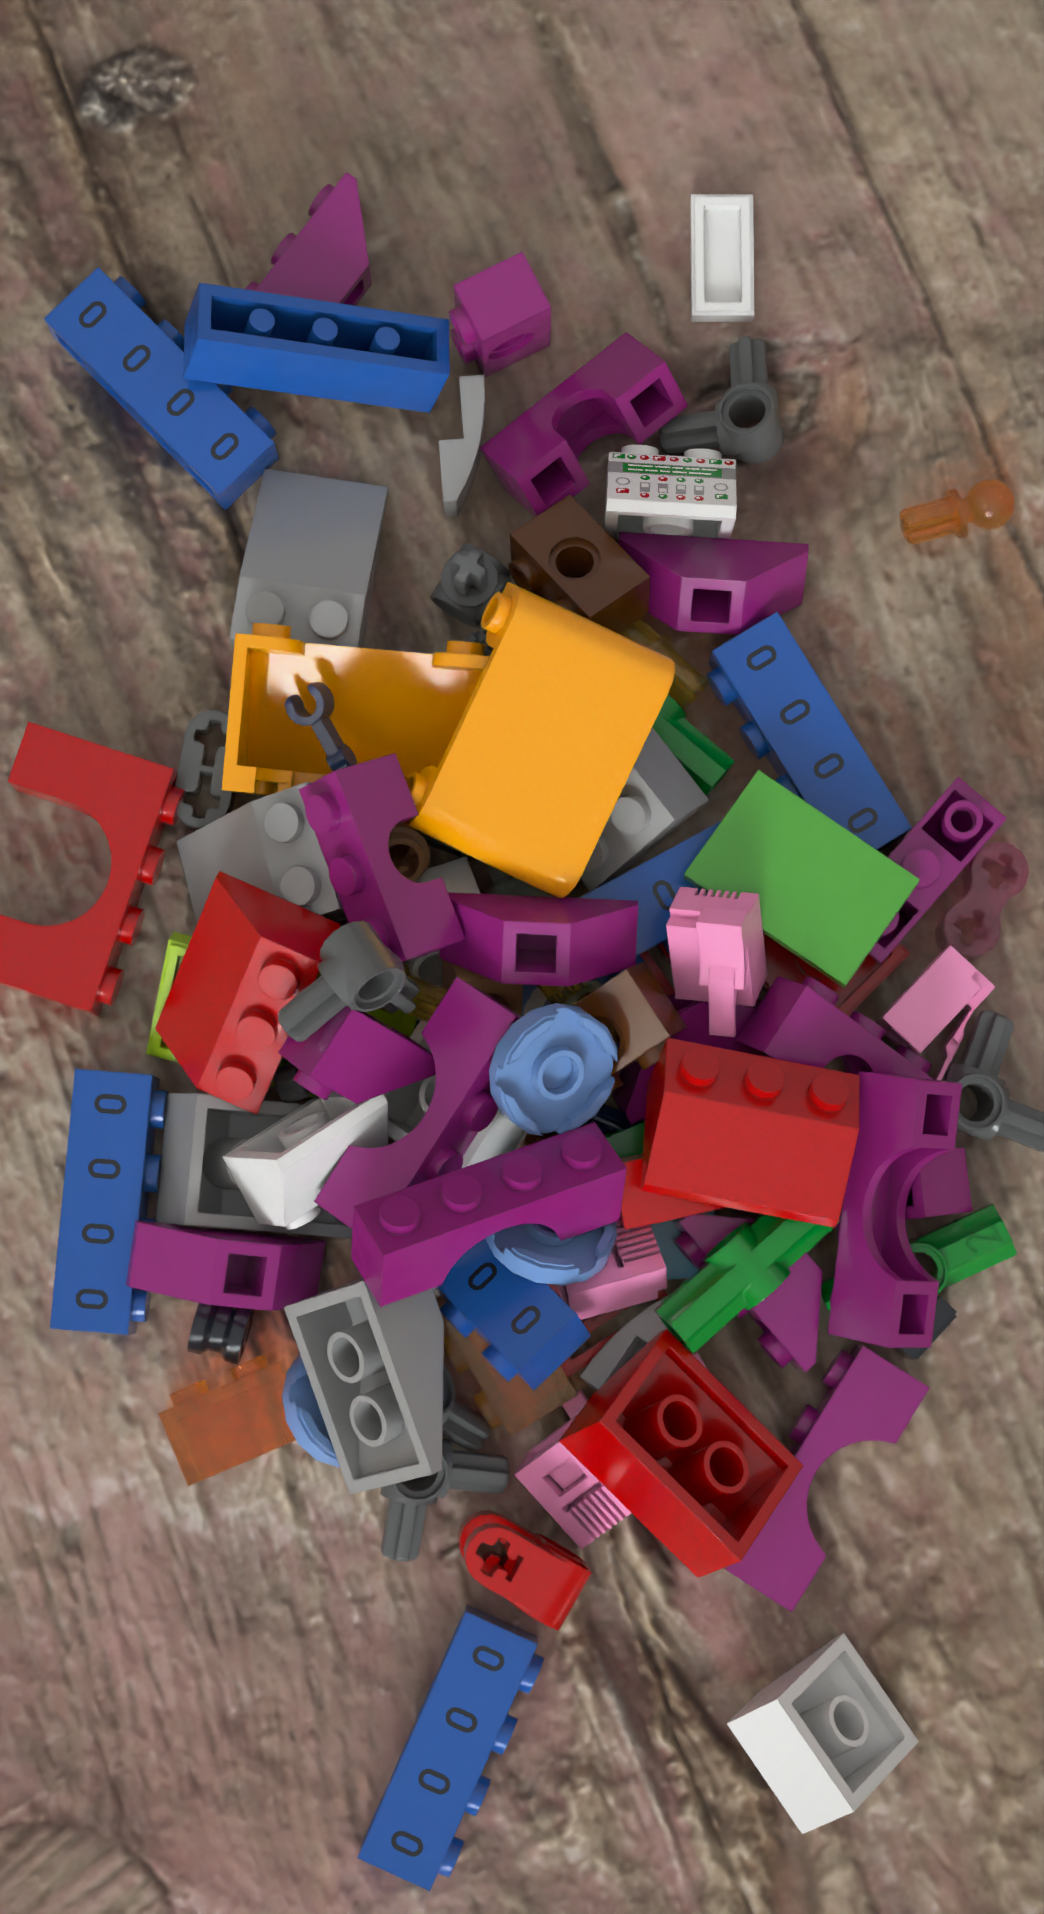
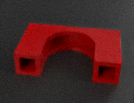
M28 721L7 782L18 792L79 811L97 821L109 842L111 871L106 888L98 901L87 912L72 921L59 925L41 926L0 914L1 985L98 1017L104 1004L113 1006L124 977V970L116 968L124 943L131 946L134 945L143 923L145 910L138 908L137 905L144 885L146 883L153 886L156 883L163 865L165 849L158 847L165 824L173 826L176 824L179 818L177 815L182 798L185 799V789L175 786L177 773L173 768Z

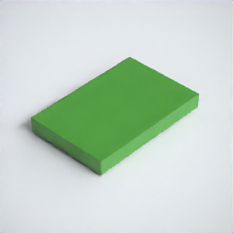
M760 770L753 776L684 873L685 880L700 890L706 889V894L709 889L714 891V896L717 890H721L722 896L725 891H729L730 897L733 891L737 892L738 898L741 892L759 894L763 933L844 989L920 881L919 878Z

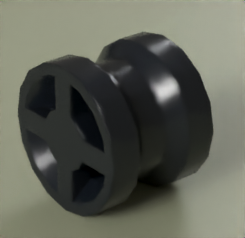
M199 1303L189 1336L188 1352L199 1355L208 1350L217 1352L222 1355L225 1362L239 1365L248 1340L255 1309Z

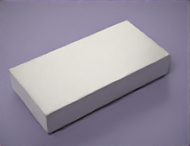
M691 194V322H753V194Z

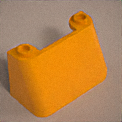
M507 582L503 592L495 593L484 610L481 627L487 630L486 642L493 650L439 766L428 765L420 774L413 771L406 778V783L419 815L403 822V824L557 898H564L574 889L582 876L673 682L675 663L665 655Z
M253 623L252 635L235 633L222 790L268 796L305 782H314L333 772L326 761V752L311 725L302 726L296 724L286 712L285 702L291 695H298L302 699L305 709L310 714L315 712L316 701L307 688L308 684L321 682L331 690L335 704L329 718L343 743L349 746L355 754L357 764L396 753L406 780L413 771L420 774L428 765L439 766L490 657L485 656V644L465 641H447L446 653L434 652L433 654L305 643L301 640L291 639L292 627L277 624Z

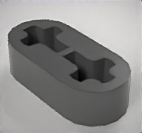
M207 710L196 715L189 722L184 734L175 786L185 789V799L182 798L177 815L186 826L195 831L232 812L236 792L222 790L225 746L218 748L215 764L212 767L206 766L207 749L204 744L197 742L200 734L209 735L211 733L213 725H221L222 732L226 737L228 714L219 710ZM203 776L212 777L210 792L214 799L220 801L218 809H208L205 813V818H196L195 809L191 805L186 804L188 795L198 796L201 792Z

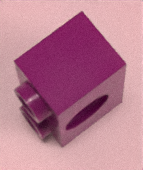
M523 251L453 285L455 308L449 310L448 313L454 329L450 330V334L463 362L467 365L475 361L484 378L550 346L551 305Z

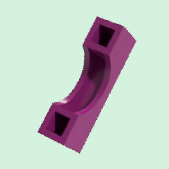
M456 977L421 1032L432 1052L436 1071L434 1094L424 1117L410 1133L392 1144L377 1148L349 1145L314 1202L352 1229L353 1206L461 1169L463 1155L477 1133L484 1130L493 1121L498 1112V1107L490 1092L489 1068L496 1045L509 1027L522 1016L483 990Z
M859 1071V1133L843 1199L841 1225L838 1230V1250L833 1290L830 1297L831 1310L828 1334L887 1348H931L939 1281L924 1270L911 1250L906 1233L905 1212L909 1191L922 1168L935 1157L955 1150L962 1084L906 1075Z
M593 1122L353 1206L351 1259L377 1303L382 1307L442 1285L450 1269L464 1253L481 1240L505 1228L520 1224H541L554 1230L559 1239L563 1241L620 1220L627 1168L597 1124Z
M856 1344L850 1354L840 1349L828 1366L821 1382L829 1386L827 1392L816 1409L806 1404L787 1435L788 1438L795 1442L790 1452L804 1465L742 1561L724 1568L790 1612H793L826 1558V1554L814 1538L807 1516V1497L815 1473L829 1456L849 1444L861 1441H883L896 1444L930 1389L863 1345Z

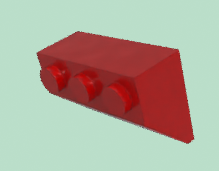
M221 871L218 872L155 1029L197 1089L257 1115L282 1062L283 1056L278 1052L289 1036L278 1021V1013L280 1009L318 979L320 972L317 965L322 962L320 949L324 941L334 931L339 929L341 924Z
M667 1038L659 1055V1060L656 1062L647 1082L641 1191L835 1228L839 1221L859 1133L860 1075Z
M667 1329L659 1332L590 1397L559 1440L697 1578L742 1561L804 1466Z

